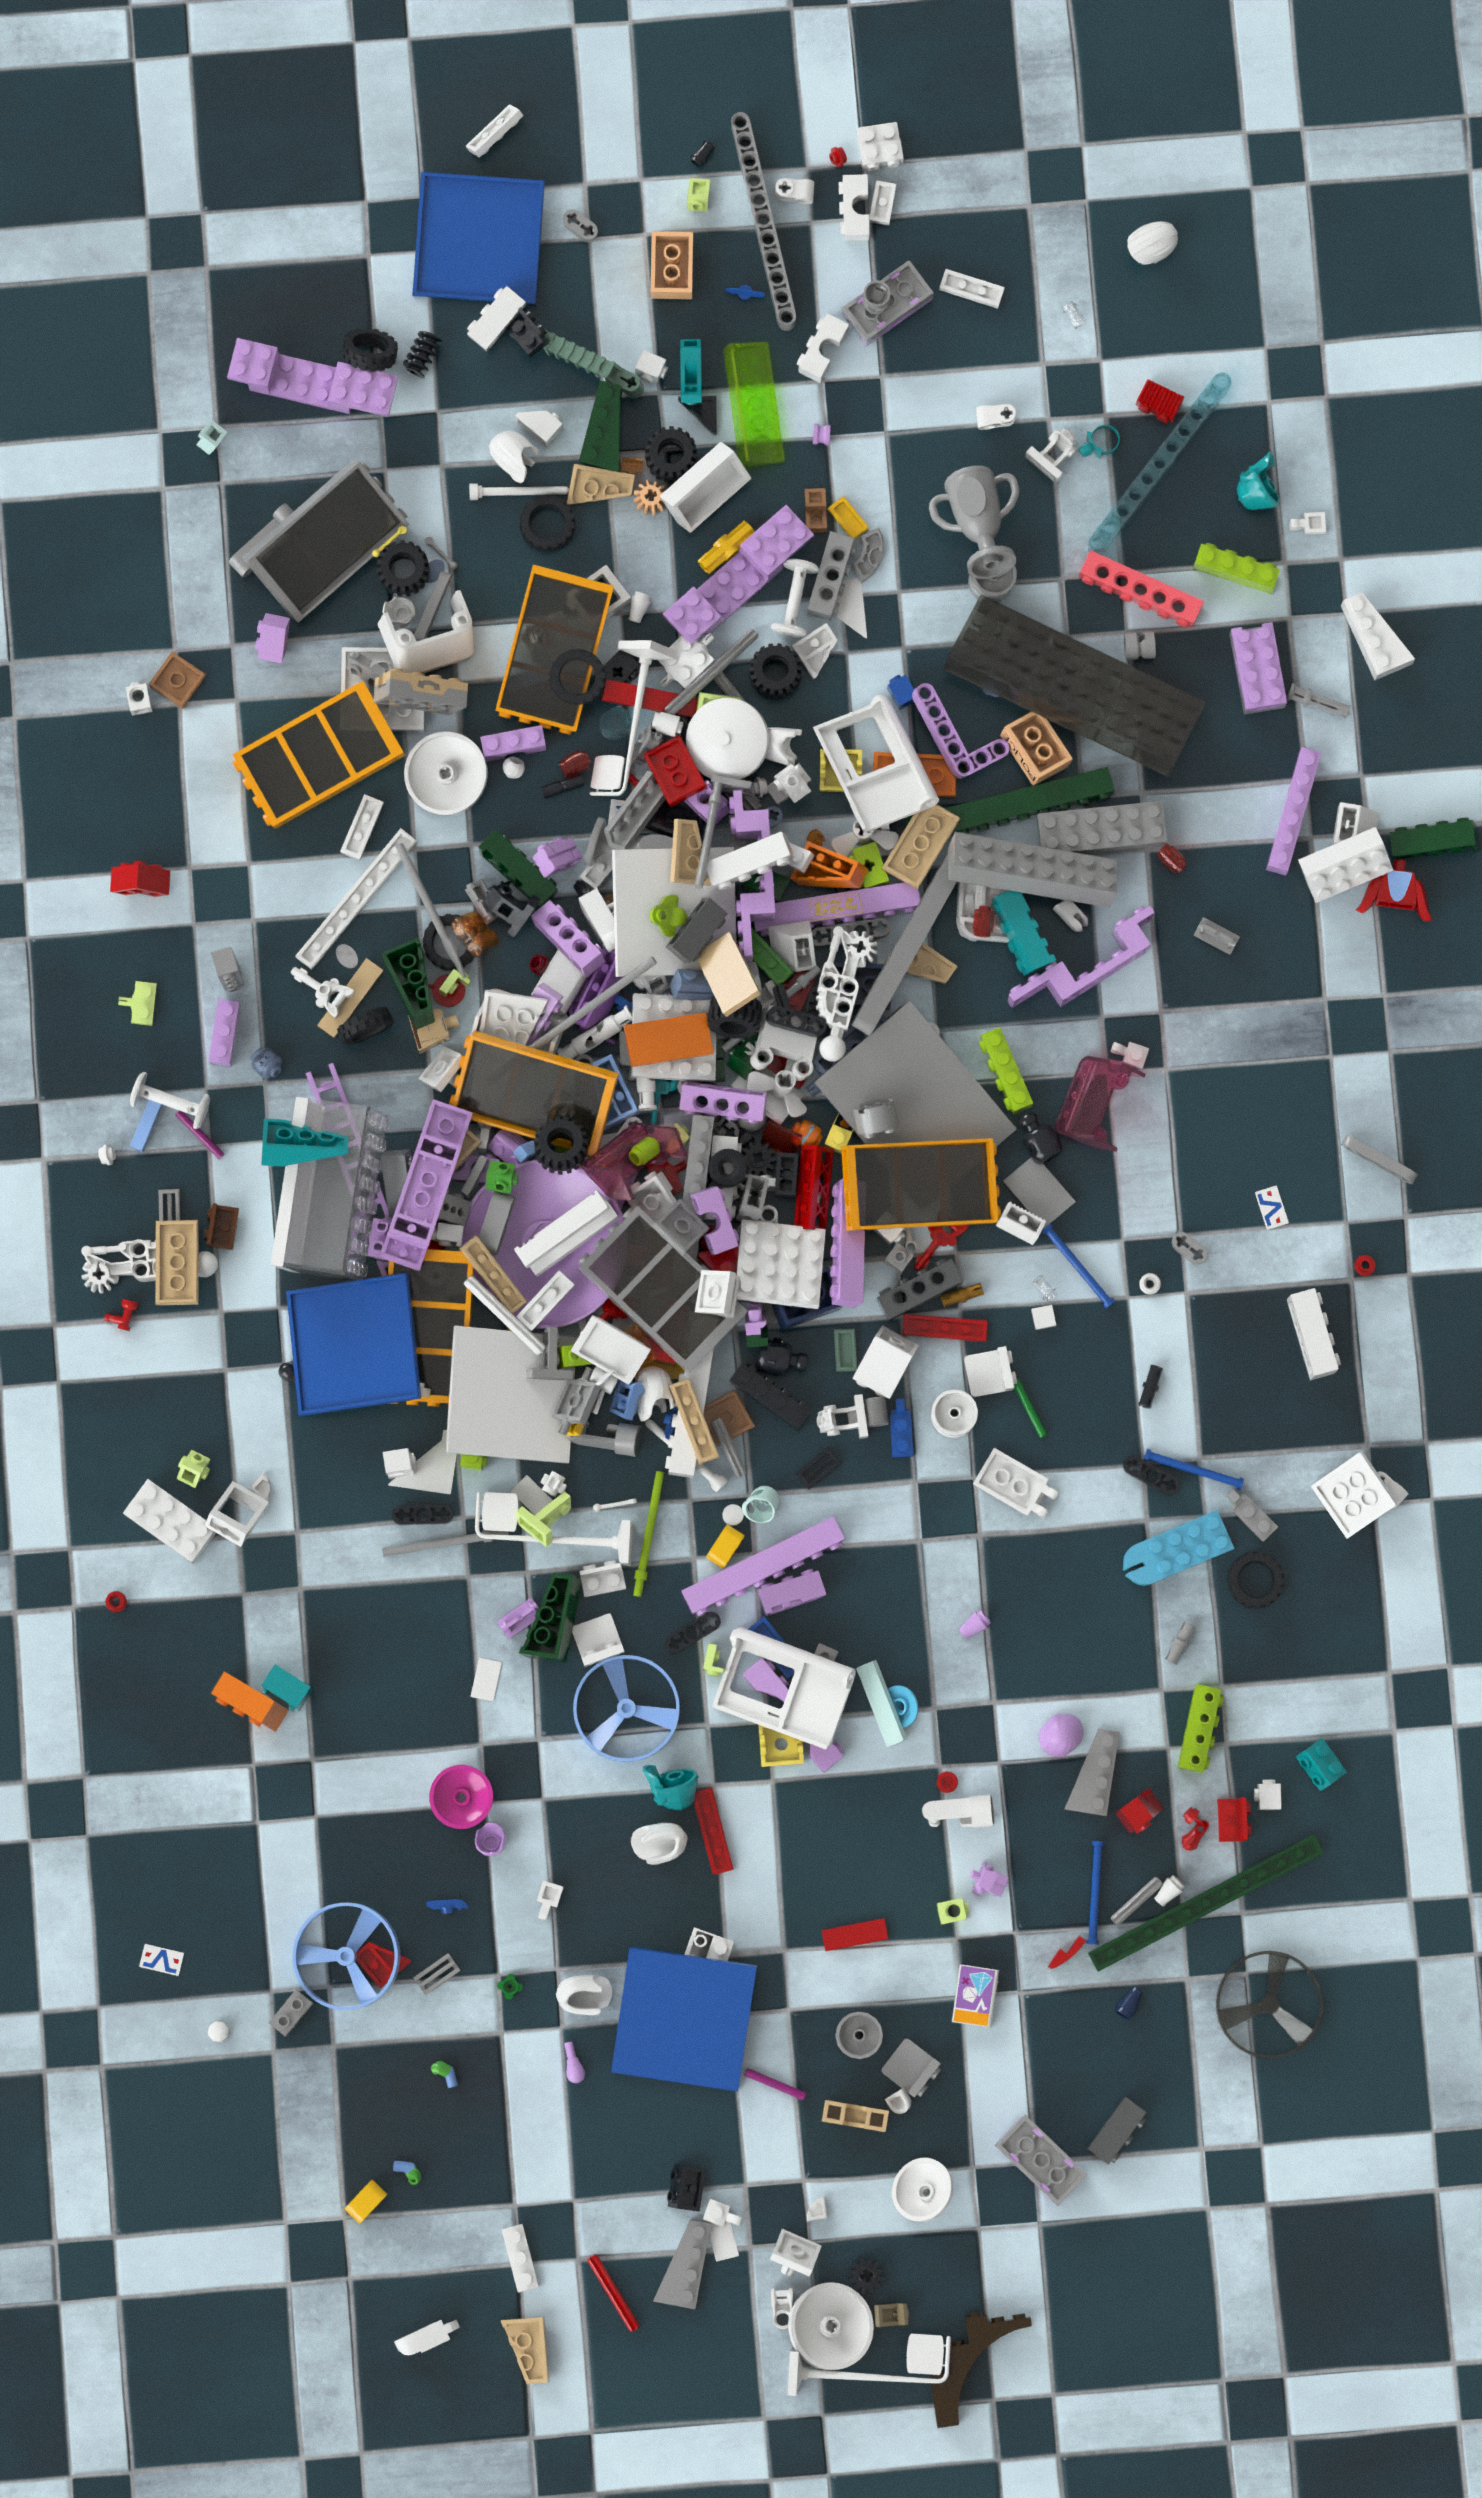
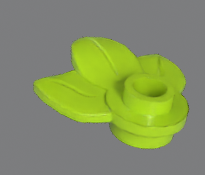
M677 895L663 897L660 905L653 907L649 914L651 922L659 926L662 934L668 937H674L676 934L675 926L683 925L688 918L686 912L678 907L679 897Z

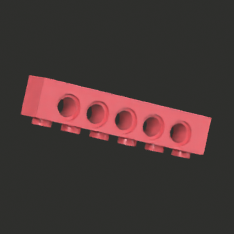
M1091 550L1079 574L1082 582L1091 586L1093 584L1100 586V589L1108 594L1113 592L1120 595L1119 598L1123 601L1138 603V606L1143 610L1150 611L1151 609L1158 612L1157 615L1161 618L1176 620V623L1184 628H1188V626L1193 627L1204 603L1201 599ZM1099 570H1105L1108 573V576L1106 578H1100L1097 575V572ZM1119 578L1125 579L1127 585L1121 587L1117 585L1116 580ZM1137 587H1143L1146 590V593L1144 595H1138L1135 592V589ZM1160 595L1164 597L1165 602L1161 604L1156 603L1154 597ZM1181 604L1184 610L1176 612L1173 609V605Z

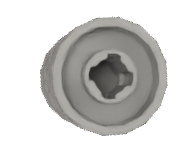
M879 280L871 281L864 289L863 304L865 309L871 314H882L889 307L891 293L886 283Z
M1142 632L1141 635L1124 633L1125 659L1138 660L1139 656H1142L1143 659L1155 658L1154 632Z

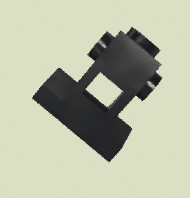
M501 881L499 885H493L487 890L486 893L488 895L483 902L489 912L498 915L511 924L507 933L515 937L536 908L540 898L533 894L529 901H520L511 895L512 890L509 885L512 881ZM504 902L505 904L513 908V911L510 912L509 910H507L502 905V903Z

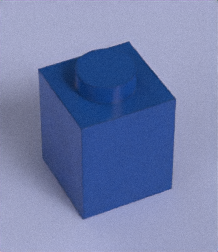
M897 675L889 680L890 683L887 686V690L899 710L914 703L912 698L914 688L906 675L902 677Z

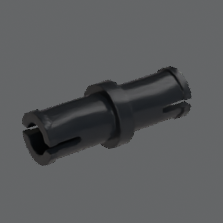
M1150 1365L1146 1382H1143L1142 1385L1144 1389L1138 1403L1139 1406L1151 1409L1155 1393L1159 1390L1158 1383L1163 1371L1162 1367Z

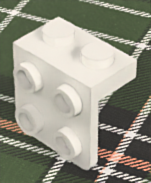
M1006 1346L998 1347L994 1351L968 1355L964 1359L970 1392L973 1397L1011 1391L1014 1389V1384H1017L1015 1371L1011 1372L1010 1363H1013L1011 1351H1007Z

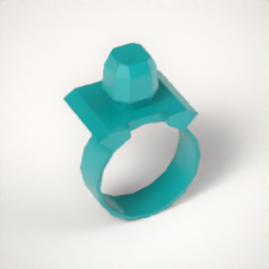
M1110 425L1098 426L1093 433L1087 431L1086 441L1088 444L1084 443L1081 445L1079 452L1082 457H1087L1094 451V454L1099 459H1101V455L1113 453L1120 441L1118 431ZM1102 428L1113 430L1118 438L1117 446L1108 452L1098 448L1092 440L1093 434Z

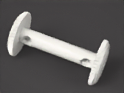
M788 559L783 565L785 568L794 571L785 621L783 624H772L771 629L776 634L782 636L802 638L807 634V631L796 626L805 577L807 573H818L819 568L816 564L809 561Z
M142 1072L139 1074L130 1097L132 1107H135L140 1097L194 1115L193 1128L198 1129L201 1127L209 1108L210 1097L208 1094H205L200 1104L145 1085L147 1073Z

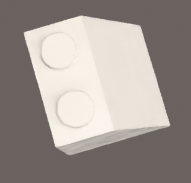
M882 1325L853 1379L861 1387H869L878 1396L890 1399L919 1345Z

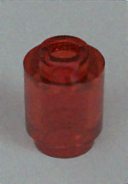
M579 749L562 758V761L558 764L565 777H573L588 769V763L591 761L585 751L581 752Z
M1168 843L1156 854L1159 858L1158 860L1172 874L1175 872L1179 874L1187 866L1185 863L1187 859L1173 845L1170 846Z
M979 906V909L974 910L972 927L974 936L985 938L991 936L995 919V912L991 910V907Z

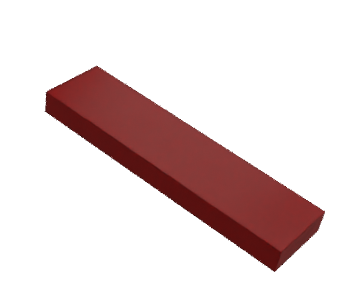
M904 1314L902 1336L986 1342L988 1321Z
M710 1787L696 1791L694 1805L712 1873L717 1875L732 1871L734 1869L713 1789Z

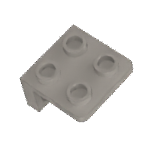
M904 2039L883 2066L882 2073L898 2086L904 2088L912 2097L915 2098L916 2095L921 2097L928 2088L925 2085L928 2079L932 2078L934 2080L941 2071L938 2067L941 2063L932 2058L911 2040Z

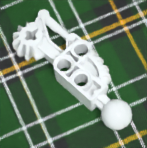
M840 926L835 927L833 930L827 962L824 963L817 989L819 995L816 996V1001H818L816 1010L820 1013L818 1016L823 1018L831 1029L830 1036L825 1037L821 1041L819 1051L824 1059L833 1062L840 1060L846 1052V1045L842 1037L844 1032H848L858 996L859 985L854 979L857 968L866 967V959L871 963L873 962L872 956L877 955V951L874 948L878 945L877 942H872V935L865 938V931L862 932V936H859L857 931H852L848 934ZM840 941H842L846 956L842 975L839 974L833 964ZM859 945L863 946L861 953L857 952ZM826 979H831L835 984L827 988L823 985V982ZM851 984L855 987V990L852 993H847L843 989L844 986ZM846 1004L850 1009L846 1013H841L838 1007Z
M137 1239L108 1247L84 1246L81 1250L87 1261L83 1266V1270L88 1273L82 1275V1279L87 1280L84 1285L86 1287L91 1286L93 1293L97 1288L101 1294L104 1293V1287L109 1291L112 1290L109 1284H117L119 1276L133 1275L140 1282L156 1281V1240L151 1242V1240ZM138 1246L145 1247V1251L141 1255L135 1254V1249ZM201 1251L199 1252V1276L209 1277L217 1270L218 1261L213 1253ZM121 1252L129 1261L110 1263L94 1255ZM139 1267H147L146 1274L142 1276L137 1275ZM101 1270L104 1275L101 1276V1280H98L96 1276L99 1275Z

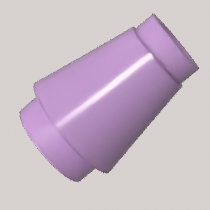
M982 1610L975 1611L959 1628V1631L967 1639L987 1629L991 1622Z

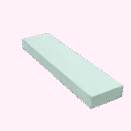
M874 1660L857 1667L858 1675L886 1746L889 1747L906 1740L907 1737L877 1661Z

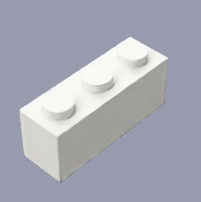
M507 286L504 290L500 288L494 295L495 301L491 305L487 304L480 312L482 314L481 318L478 321L474 320L467 328L469 330L467 333L468 337L486 352L489 351L506 330V327L520 313L518 309L520 307L523 309L527 305L521 297Z

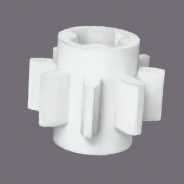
M551 1471L550 1475L544 1474L541 1480V1484L544 1485L542 1490L556 1497L557 1493L562 1494L565 1491L567 1485L563 1482L566 1478Z

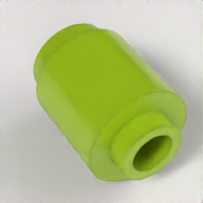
M647 1136L631 1148L629 1158L637 1166L644 1165L659 1154L660 1145L655 1138Z

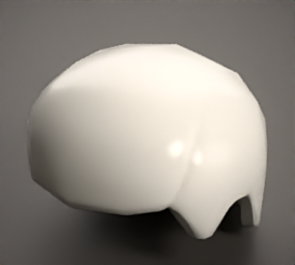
M394 597L383 605L382 612L383 614L388 612L393 627H405L416 616L413 602L406 597Z

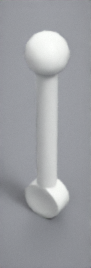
M630 1499L604 1505L595 1504L593 1510L599 1512L605 1508L635 1504L637 1500Z

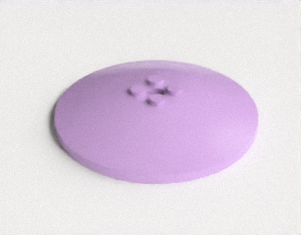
M533 1160L516 1165L515 1173L519 1174L518 1184L513 1186L511 1194L504 1193L514 1196L515 1203L497 1255L492 1254V1256L527 1301V1303L513 1313L515 1317L559 1270L567 1276L575 1286L536 1328L564 1327L588 1317L609 1299L578 1269L581 1265L579 1260L586 1253L591 1255L596 1250L593 1246L602 1237L605 1240L610 1235L608 1230L616 1222L620 1225L624 1218L617 1201L610 1191L587 1171L581 1168L577 1170L572 1168V1173L567 1174V1171H563V1175H558V1171H555L553 1174L549 1172V1168L545 1170L542 1167V1163ZM486 1183L471 1201L465 1227L463 1226L461 1246L475 1235L478 1237L480 1235L494 1191L486 1190ZM597 1190L608 1200L619 1216V1219L537 1277L530 1267L526 1268L514 1248L517 1246L521 1248L523 1243L527 1244L529 1239H534V1235L591 1194L594 1196V1191ZM627 1228L589 1267L613 1292L621 1280L627 1261ZM462 1263L467 1278L468 1264ZM475 1270L474 1277L496 1298Z

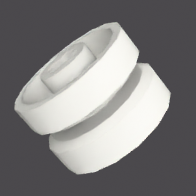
M952 1389L945 1391L936 1398L932 1405V1424L937 1432L945 1437H963L972 1430L977 1421L978 1409L976 1402L969 1394L962 1390ZM954 1409L956 1413H959L958 1416H951V1410Z

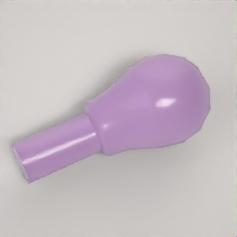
M573 2042L564 2043L568 2057L567 2078L572 2083H580L585 2078V2070L578 2057H576Z

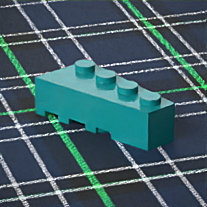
M1009 890L991 899V908L1000 919V929L1003 934L1006 933L1009 940V950L1015 954L1017 959L1016 966L1024 976L1043 969L1056 961L1054 954L1049 955L1047 952L1048 943L1046 939L1038 934L1039 926L1036 920L1029 917L1030 908L1021 892Z

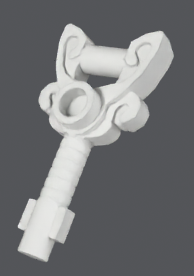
M294 967L291 971V974L295 976V980L300 983L303 981L317 990L315 994L317 998L316 1005L319 1008L325 1007L334 1018L339 1017L338 1008L344 999L352 997L355 993L353 989L340 985L336 978L331 979L330 982L324 981L321 984L307 975L308 972L303 968L298 969ZM339 992L333 1002L329 1003L331 996Z

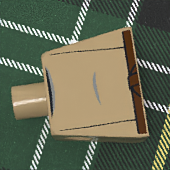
M433 1009L435 1022L418 1030L415 1029L409 1017L419 1054L450 1040L448 1030L459 1027L456 1014L444 1018L442 1009Z

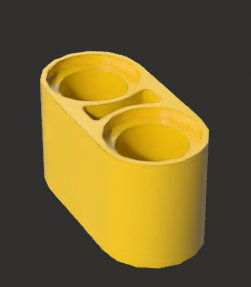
M727 1524L706 1558L724 1569L745 1535Z
M372 2179L344 2210L360 2224L388 2194Z

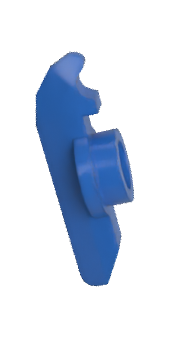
M748 285L725 289L726 292L731 294H738L742 300L765 296V292L753 291Z
M677 1406L671 1409L672 1412L667 1411L663 1421L664 1424H667L664 1430L666 1439H670V1435L674 1431L675 1427H672L673 1414L678 1415Z
M460 1899L426 1902L427 1907L433 1910L441 1909V1913L444 1914L453 1913L454 1908H458V1911L462 1908L468 1909L467 1903Z

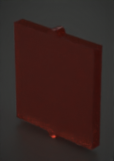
M768 1121L766 1128L762 1131L761 1144L769 1143V1148L780 1153H796L800 1148L799 1143L802 1135L773 1121Z

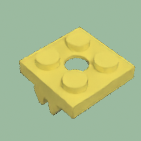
M820 749V792H844L824 749ZM845 749L857 775L862 776V750Z
M758 1724L762 1767L804 1764L802 1740ZM778 1738H784L787 1741L788 1745L785 1750L780 1751L775 1747V1741Z

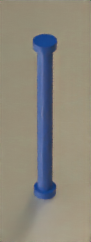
M1050 1223L1041 1232L1051 1239L1104 1303V1308H1108L1115 1300L1106 1294L1052 1229L1053 1225Z
M1148 1448L1143 1459L1144 1461L1151 1460L1237 1487V1490H1241L1244 1478L1241 1477L1239 1479L1153 1453Z
M1092 1841L1094 1854L1089 1936L1086 1939V1944L1099 1945L1097 1929L1102 1846H1105V1842Z

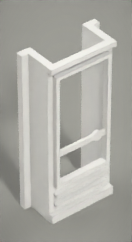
M597 1190L594 1191V1196L591 1194L534 1235V1239H529L527 1244L523 1243L521 1248L519 1246L514 1248L526 1268L530 1267L537 1277L619 1219V1216L608 1200Z

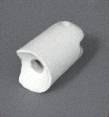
M1063 900L1053 908L1073 931L1081 932L1082 926H1088L1087 916L1072 901Z

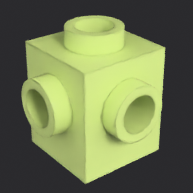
M191 1450L187 1457H182L178 1465L180 1470L177 1479L196 1488L200 1480H205L210 1472V1468H208L210 1459Z

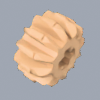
M646 480V487L640 483L638 485L640 490L634 491V495L637 497L633 499L634 503L638 504L637 510L644 509V515H647L649 510H651L653 516L656 515V509L663 512L662 505H666L660 498V495L664 493L665 486L661 485L658 487V481H654L653 485H650V481ZM652 494L654 501H649L648 495Z

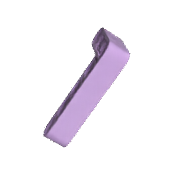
M924 683L914 689L912 693L913 701L951 774L955 778L963 779L1008 754L1009 745L1003 739H997L968 754L933 686ZM920 689L927 692V699H923L920 696ZM930 708H934L937 711L936 718L930 715ZM940 726L947 730L946 736L939 733ZM949 745L955 746L957 750L956 755L949 752ZM995 745L1001 747V755L995 753ZM977 754H980V755L983 756V758H984V763H983V764H980V763L977 762V760H976V755H977ZM959 763L965 765V773L959 771Z

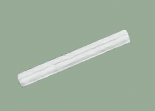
M470 1276L465 1280L464 1285L535 1354L538 1355L543 1352L545 1345L475 1277Z

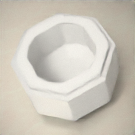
M215 2021L209 2026L208 2035L212 2041L222 2042L228 2038L229 2028L224 2022Z

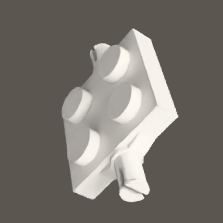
M708 632L701 641L697 640L690 646L680 636L669 647L677 651L676 659L658 660L668 673L659 683L666 688L675 680L686 689L716 661L707 648L715 637Z

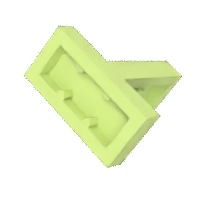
M564 1491L536 1515L531 1514L522 1506L516 1511L517 1524L545 1547H548L552 1543V1530L550 1527L561 1516L568 1514L571 1509V1496Z

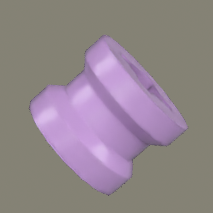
M814 424L813 445L823 443L829 446L831 425L823 427L819 426V424Z

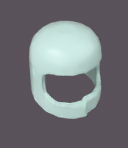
M769 1486L756 1488L742 1505L744 1515L756 1523L771 1521L779 1508V1494ZM757 1500L761 1504L763 1501H766L765 1506H770L767 1511H760L757 1508ZM749 1502L754 1507L753 1513L748 1511L747 1506Z

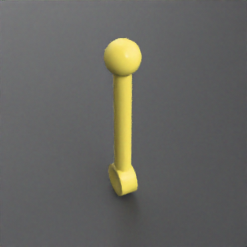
M400 526L397 533L381 547L372 551L373 556L378 557L387 545L393 542L399 535L405 534L407 528Z

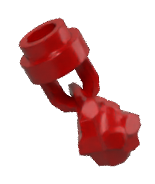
M1192 1807L1188 1808L1183 1817L1186 1823L1191 1824L1195 1821L1197 1824L1190 1832L1182 1836L1181 1842L1183 1848L1189 1851L1197 1849L1200 1839L1209 1828L1206 1820H1200L1197 1817L1200 1811ZM1200 1826L1204 1827L1201 1832L1197 1830Z

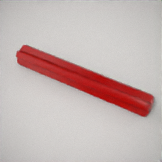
M595 2254L588 2258L589 2265L628 2330L633 2332L640 2327L639 2323L598 2255Z

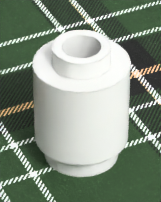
M664 712L655 713L651 729L675 737L677 733L681 734L683 722L680 721L681 717Z

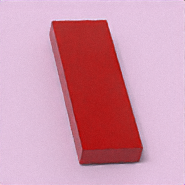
M884 1918L821 1930L825 1952L888 1939Z

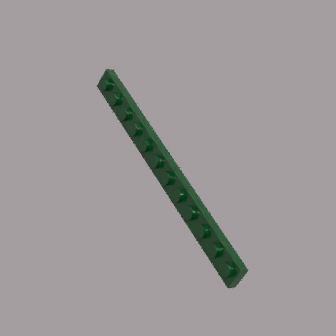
M1313 1834L1088 1952V1955L1097 1972L1318 1857L1324 1852Z

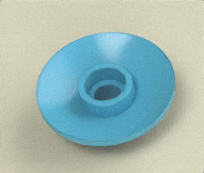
M901 1685L888 1688L902 1727L911 1725L918 1715V1702L915 1695L910 1689Z

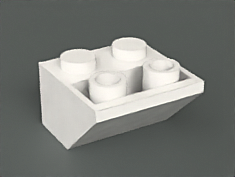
M1340 802L1337 809L1332 845L1374 827L1377 829L1379 813L1361 805Z
M810 921L768 927L771 949L792 971L811 970L816 966Z
M694 1927L684 1955L728 1961L734 1941Z

